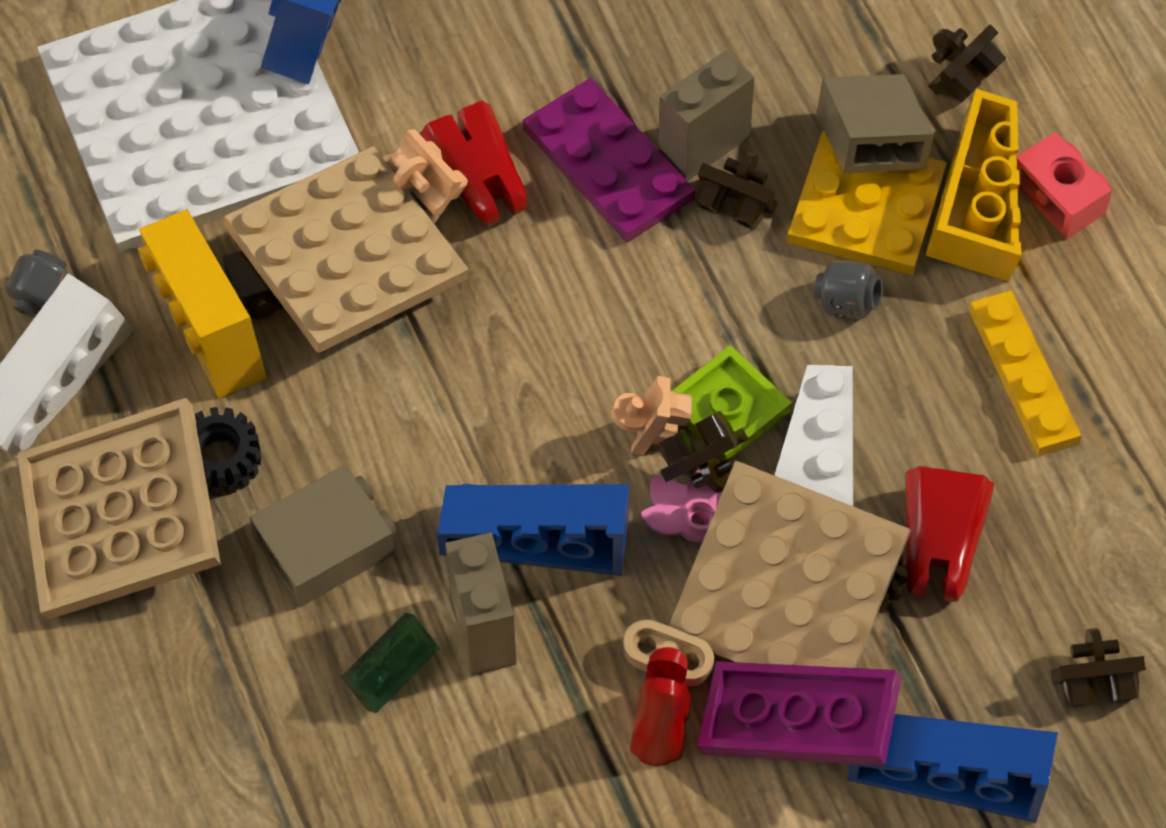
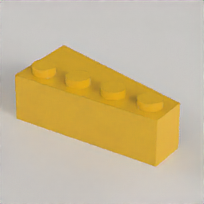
M979 89L975 90L964 115L925 255L1008 282L1022 256L1021 242H1019L1021 214L1020 208H1018L1020 177L1019 170H1017V152L1019 150L1017 101Z
M188 209L139 228L144 245L137 248L141 262L147 273L155 272L152 278L162 300L168 298L169 302L167 304L171 316L177 327L182 326L187 345L191 353L197 356L217 398H222L267 379L251 318Z

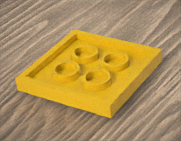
M822 130L788 232L787 243L913 276L945 175L947 162L929 158L927 169L843 173L825 131Z

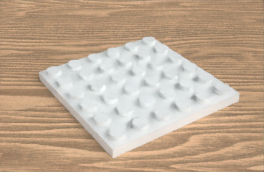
M178 0L37 47L119 253L143 245L139 232L141 227L188 209L197 226L222 218L359 153L318 62H316L309 84L260 68L275 20L274 16L268 15L272 0Z

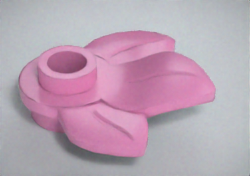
M700 468L692 476L700 473ZM654 475L650 484V499L653 506L642 511L640 516L646 525L655 532L663 535H682L689 541L702 543L722 492L715 493L708 485L696 489L691 478L686 486L673 480L665 482L663 477ZM693 521H701L705 525H698L693 523Z

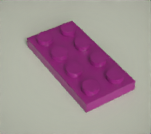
M591 77L523 119V130L626 243L695 200V189Z
M716 661L697 747L703 755L885 766L902 679L897 670Z

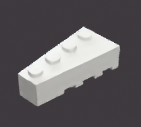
M69 273L0 364V449L14 459L17 458V453L28 449L33 444L37 435L135 330L109 299Z
M807 365L775 476L853 506V366Z

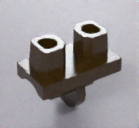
M989 24L966 47L963 42L968 37L965 30L959 28L955 33L948 29L939 30L933 37V45L936 51L932 54V58L938 64H941L944 60L951 63L928 87L936 95L945 88L962 103L981 84L965 66L971 62L987 78L1006 59L1000 49L991 41L999 32Z
M748 152L742 162L728 157L724 169L736 174V176L705 163H702L697 175L701 181L696 198L698 207L713 214H719L727 196L736 199L739 203L732 218L739 225L751 230L756 229L766 212L773 215L778 202L773 200V191L750 182L754 181L764 185L768 177V173L756 169L758 156Z
M718 411L695 423L706 445L705 447L696 451L685 429L659 442L664 459L668 464L667 467L660 470L665 482L699 466L701 472L691 477V481L696 489L708 485L715 493H720L724 490L728 480L727 474L731 473L735 462L731 457L722 462L716 457L749 439L743 427L734 431L723 413Z
M1098 628L1087 629L1085 643L1070 645V653L1072 659L1087 657L1089 663L1058 666V669H1052V683L1061 684V691L1067 708L1095 704L1092 679L1107 678L1110 702L1135 700L1139 698L1138 673L1146 670L1144 656L1105 660V655L1120 652L1118 640L1103 641Z

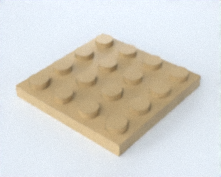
M374 146L224 216V227L317 353L468 279L469 268L408 190L400 189L395 184L394 171Z
M187 398L17 453L40 613L47 620L221 565L193 406Z
M735 460L669 626L705 640L711 646L714 654L738 663L856 668L911 530Z

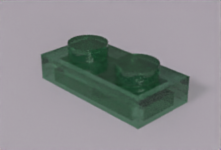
M404 613L341 678L367 711L377 713L440 648L414 614Z

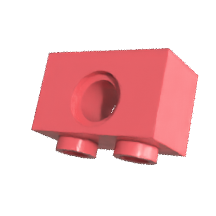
M1057 132L1052 133L1017 156V170H1019L1020 177L1018 189L1065 239H1068L1106 214L1112 193L1108 181L1101 173L1094 172L1082 159L1078 149L1073 144L1067 143Z

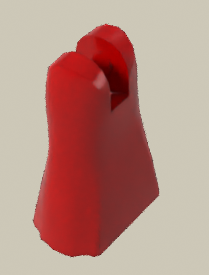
M479 101L462 108L457 112L458 125L451 114L433 120L424 126L419 134L426 142L433 141L441 150L443 161L452 170H459L468 180L466 187L461 193V197L484 224L490 226L500 221L499 212L494 202L496 199L502 198L512 215L519 214L527 209L525 187L515 168L502 130L490 104L485 101Z
M917 466L906 472V527L911 530L907 539L906 581L910 595L925 598L931 574L929 573L930 566L947 569L943 580V601L958 602L968 584L977 544L987 518L994 491V482L990 481L986 476L925 466Z
M663 647L655 650L650 655L646 677L640 688L629 750L638 757L640 762L647 765H667L670 762L680 760L683 756L686 739L684 724L689 720L692 697L685 683L688 661L685 654L676 648Z

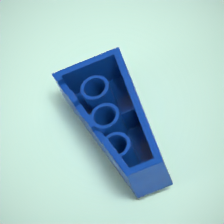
M272 0L268 15L274 16L275 20L260 68L309 84L341 0Z
M629 484L446 485L437 533L439 555L446 556V542L492 532L499 562L622 576L629 524Z
M895 714L885 766L850 764L847 781L1036 823L1049 784L1058 732Z

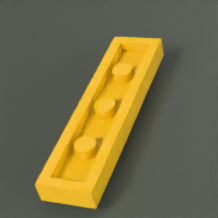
M1012 290L970 302L969 313L1037 457L1078 445L1082 435Z

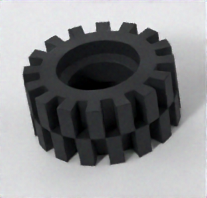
M217 407L209 408L211 416L205 417L201 410L195 414L201 456L204 447L214 441H230L237 448L235 455L223 462H209L202 457L207 489L211 487L213 496H221V488L223 487L228 488L229 495L236 493L235 484L239 482L243 488L250 484L248 475L255 478L259 472L257 465H261V449L255 426L252 421L248 423L246 415L241 412L235 418L232 408L225 407L224 415H219Z

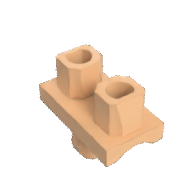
M415 129L405 132L401 146L387 161V164L396 173L394 176L395 184L402 190L410 189L433 215L442 214L450 200L458 199L468 182L459 170H452L443 161L441 150L433 141L426 142Z
M657 376L643 398L634 393H625L620 395L613 403L611 415L615 424L625 431L637 432L636 440L631 445V453L644 455L652 444L660 445L659 442L678 433V425L686 426L690 421L692 397L688 394L671 392V378Z

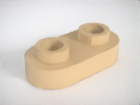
M653 620L637 621L630 625L624 634V656L637 669L647 672L648 661L653 652L642 653L638 648L644 644H649L655 650L663 647L679 649L685 654L687 661H694L698 664L696 669L687 670L685 679L687 687H695L705 683L713 672V650L705 640Z

